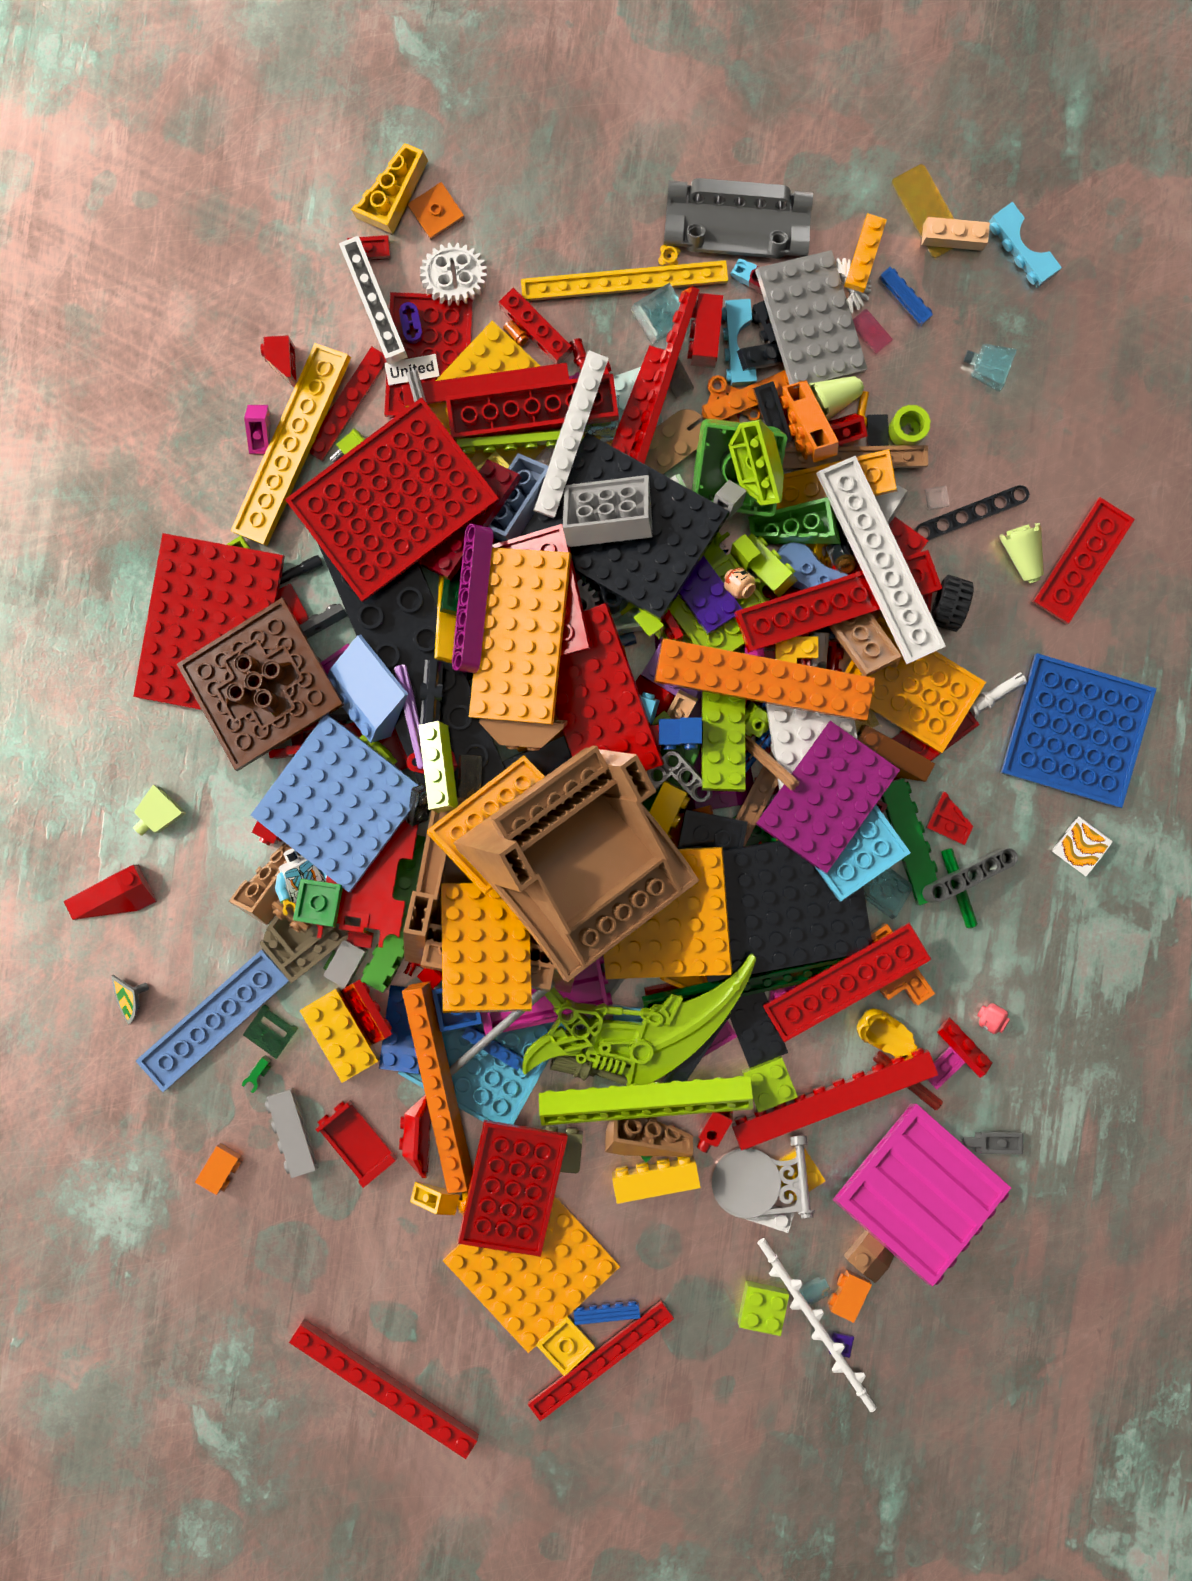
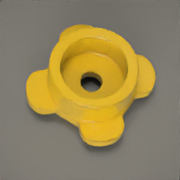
M662 245L660 248L661 257L658 259V263L660 265H678L677 257L680 254V249L678 247Z

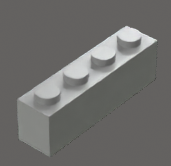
M294 1088L269 1095L265 1106L268 1114H272L273 1121L271 1125L273 1132L278 1134L280 1140L278 1141V1148L280 1153H284L285 1156L284 1168L286 1173H290L291 1178L316 1171L318 1164Z

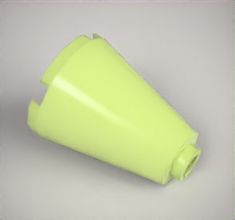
M855 376L809 384L827 421L860 397L864 389L863 382Z
M1034 523L1035 527L1033 528L1025 525L1006 532L1007 536L1000 535V540L1024 581L1028 580V583L1041 580L1040 576L1044 575L1042 527L1040 523Z

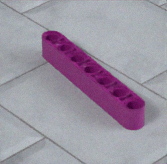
M469 524L465 531L452 667L454 670L474 674L479 670L481 662L493 543V530L489 527Z

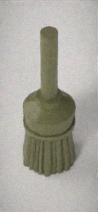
M564 1055L553 1057L550 1063V1070L572 1074L573 1077L581 1078L583 1081L589 1076L594 1077L596 1075L625 1086L627 1083L625 1076L604 1071L605 1069L599 1070L598 1066L597 1068H592V1062L588 1060L580 1064L576 1061V1056Z

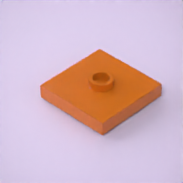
M442 182L407 204L430 240L465 218Z

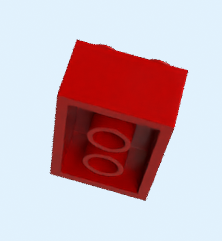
M698 294L691 316L695 320H691L689 338L693 339V341H689L687 359H691L690 366L715 368L724 295Z

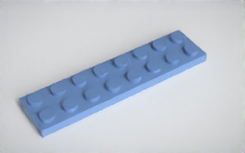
M263 949L260 950L141 1055L136 1062L162 1092L166 1091L287 984L289 980Z

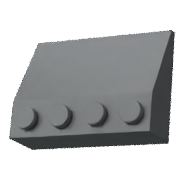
M649 475L565 485L563 532L568 547L652 537Z

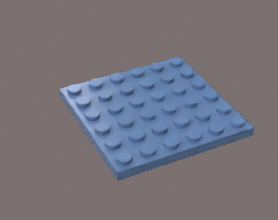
M326 715L316 725L251 813V816L337 884L342 885V888L351 892L426 792V789L330 715Z

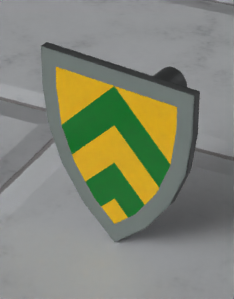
M111 975L118 1006L129 1025L135 1020L137 1010L140 1008L138 994L149 989L147 983H142L131 987L115 975Z

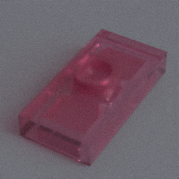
M867 309L863 310L853 319L857 333L875 354L892 342L891 336Z

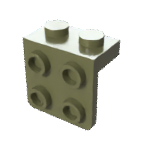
M552 1125L541 1128L543 1130L567 1133L568 1138L560 1172L578 1173L580 1171L583 1131H579V1128L567 1127L566 1130L558 1129V1126Z

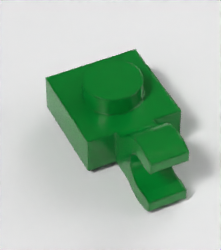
M266 1055L263 1056L248 1078L242 1082V1086L244 1087L248 1082H252L254 1087L250 1092L254 1093L259 1087L258 1078L260 1076L265 1077L271 1069L269 1063L272 1060Z

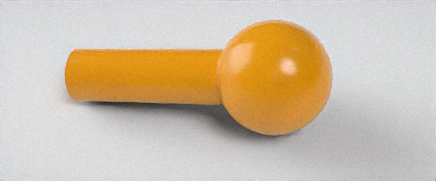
M863 391L860 396L857 414L864 416L867 427L865 413L869 392Z

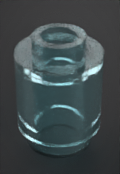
M818 1276L802 1285V1288L799 1289L807 1303L813 1305L829 1296L827 1291L830 1290V1287L825 1278L820 1280Z

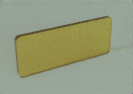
M919 164L893 178L891 184L921 239L923 224L927 217L954 219L923 164ZM926 246L932 258H938L954 249Z

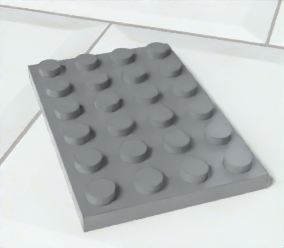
M832 250L758 267L755 270L790 385L805 380L808 384L832 380L867 370L849 306L845 302L847 299Z

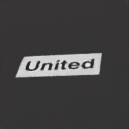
M436 354L404 359L390 365L385 363L388 385L409 382L407 372L412 370L418 371L420 380L439 376Z

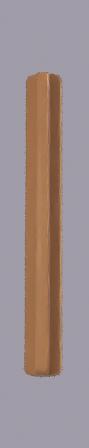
M745 734V749L790 790H795L799 786V781Z

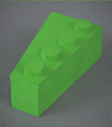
M827 497L777 509L774 516L753 515L748 517L750 533L756 538L761 536L768 544L792 542L802 544H841L837 517Z
M407 917L402 919L400 937L398 938L394 934L388 935L384 940L383 948L378 947L377 944L372 953L373 959L370 963H367L362 972L364 975L361 982H365L368 986L382 993L388 990L404 959L403 931Z

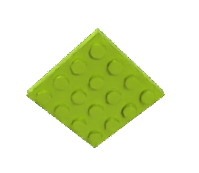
M731 553L711 565L723 583L725 582L724 577L730 569L734 570L740 567ZM756 588L748 598H735L742 609L766 602ZM679 595L669 608L676 623L691 644L733 652L745 645L736 618L707 635Z

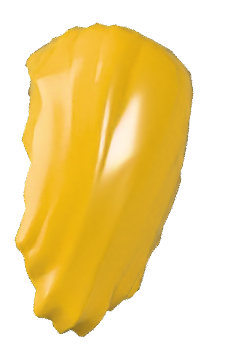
M874 1008L869 1009L858 1021L856 1029L859 1037L864 1043H869L883 1052L890 1053L895 1057L900 1055L909 1056L912 1055L911 1051L918 1048L914 1043L913 1033L904 1024L885 1011Z

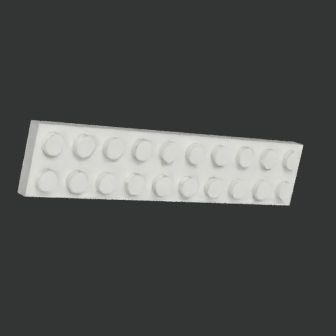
M856 456L816 473L906 664L946 647Z

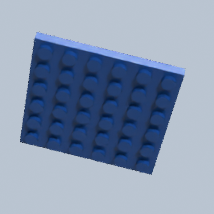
M1036 653L1001 773L1122 808L1157 688Z

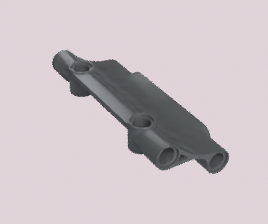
M696 178L691 181L690 185H687L688 182L669 180L664 245L686 247L691 252L774 259L783 258L785 255L808 256L813 192L794 191V194H792L789 187L778 184Z

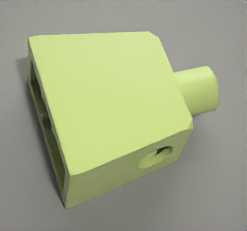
M153 785L134 812L141 820L133 829L141 836L149 829L155 833H160L184 816L186 812L158 785Z

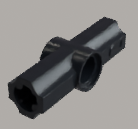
M425 660L424 680L421 683L420 701L422 702L420 724L440 720V707L444 696V684H442L444 661Z

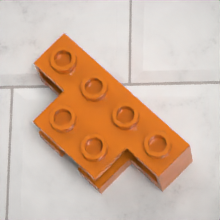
M805 380L784 386L780 402L783 409L786 408L788 411V427L791 436L795 440L797 452H801L804 460L808 459V455H810L813 462L836 456L839 442L808 382ZM814 433H815V442H814V440H813V438H812V436H811V434H814Z
M883 923L871 931L872 943L893 932L888 924ZM918 968L879 989L887 1000L905 990L911 1001L917 1006L935 994Z

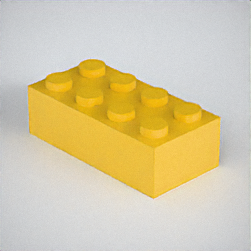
M339 987L299 1010L341 1083L380 1060V1056L368 1039Z
M677 1156L676 1160L669 1161V1158H662L656 1160L657 1163L655 1164L641 1162L636 1164L634 1168H628V1166L615 1168L616 1171L612 1172V1180L617 1204L701 1188L694 1156Z

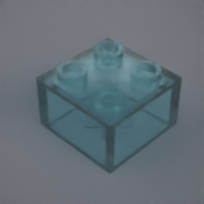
M670 282L637 301L631 308L652 345L665 338L670 330L673 329V316L679 310L681 304Z

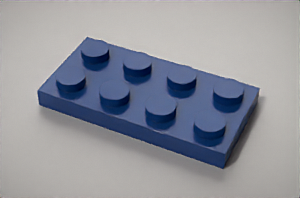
M390 985L385 1019L391 1025L392 1030L390 1031L392 1035L382 1040L379 1069L421 1074L402 991L407 987Z

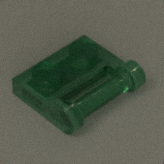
M264 1004L243 1033V1036L277 1059L299 1028L285 1022L271 1012L270 1008ZM263 1017L287 1033L286 1036L283 1037L261 1021Z

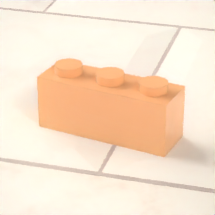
M927 217L923 224L921 245L983 251L988 244L990 223Z

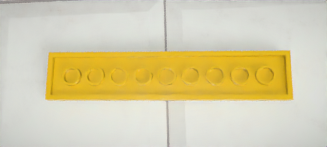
M314 343L231 532L268 546L287 503L285 499L290 496L352 358L348 354Z

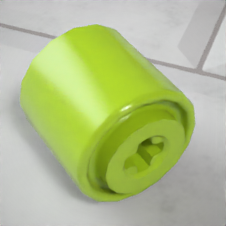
M907 405L899 409L889 424L888 433L891 441L896 446L918 445L922 442L930 429L931 421L928 413L917 405ZM906 425L910 426L909 429L912 430L908 435L902 430Z

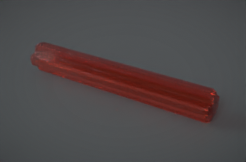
M878 1051L873 1057L877 1064L883 1063L887 1065L892 1062L891 1058L882 1051ZM920 1082L907 1087L934 1110H938L942 1106L943 1101Z

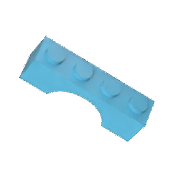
M1011 202L992 216L989 221V227L992 233L998 235L1002 240L1004 249L1008 252L1010 251L1014 256L1016 265L1019 268H1023L1026 272L1028 281L1039 288L1054 277L1062 267L1050 251L1043 253L1034 252L1024 245L1020 237V227L1025 217L1016 205Z
M751 299L726 300L721 316L722 320L726 322V328H723V341H727V348H724L725 361H729V369H726L727 382L730 381V386L746 387L757 382L756 369L743 371L737 354L739 350L737 336L745 327L751 325Z

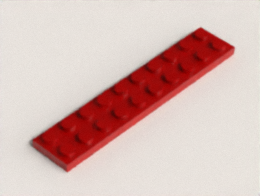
M929 550L904 557L922 596L942 589ZM863 571L738 610L734 614L747 651L750 653L881 609Z

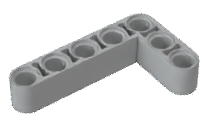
M672 751L666 753L662 757L664 765L646 772L656 791L665 781H668L673 776L695 801L705 802L712 797L713 791L708 790L705 798H700L697 795V789L702 786V776L680 752ZM672 755L677 756L679 760L678 765L675 767L669 764V758ZM657 769L663 773V778L660 781L655 780L653 777V773ZM685 771H690L693 774V779L689 783L683 779Z

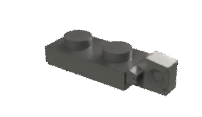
M980 1131L975 1132V1137H964L963 1145L975 1147V1152L982 1154H1023V1133Z

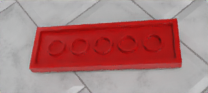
M1099 497L1032 603L1065 624H1069L1135 519Z

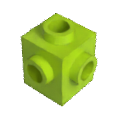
M751 701L745 709V734L750 737L754 734L760 738L769 728L767 711Z

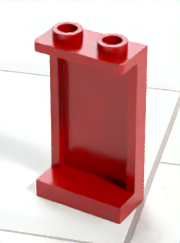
M349 1100L346 1104L342 1101L333 1108L335 1110L333 1115L329 1117L326 1114L317 1122L319 1126L315 1130L322 1133L358 1177V1183L364 1188L397 1160V1156L352 1101Z

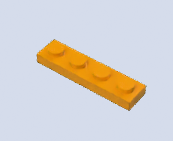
M867 213L844 287L864 293L887 219Z

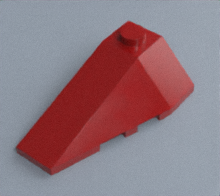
M136 864L107 877L63 902L72 920L139 911L157 902L140 865Z

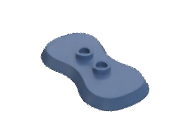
M797 542L786 543L777 551L782 557L780 561L784 565L788 563L796 571L794 576L798 581L791 587L803 590L848 575L845 572L824 565L817 558L813 550L805 544Z

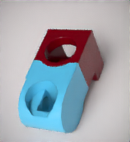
M738 259L730 273L732 278L756 290V293L763 296L755 271L759 266L743 259Z

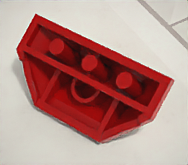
M424 1095L405 1112L404 1116H401L400 1129H404L403 1137H400L399 1150H403L402 1156L422 1178H427L431 1117L426 1095Z

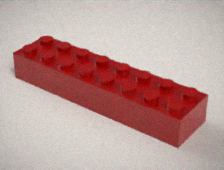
M613 374L602 376L586 425L619 420ZM579 378L445 396L450 434L457 443V439L514 435L561 429Z

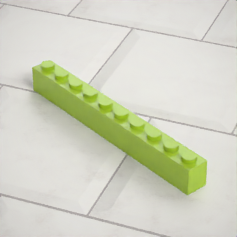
M736 1076L734 1078L717 1077L710 1080L694 1079L684 1082L672 1081L671 1083L653 1082L646 1085L631 1084L621 1087L613 1085L608 1088L590 1087L582 1090L567 1089L566 1091L557 1092L549 1090L539 1093L541 1126L753 1109L750 1076Z

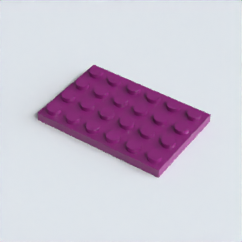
M829 721L791 774L799 781V786L795 790H790L784 784L756 822V825L827 874L900 769L832 721Z

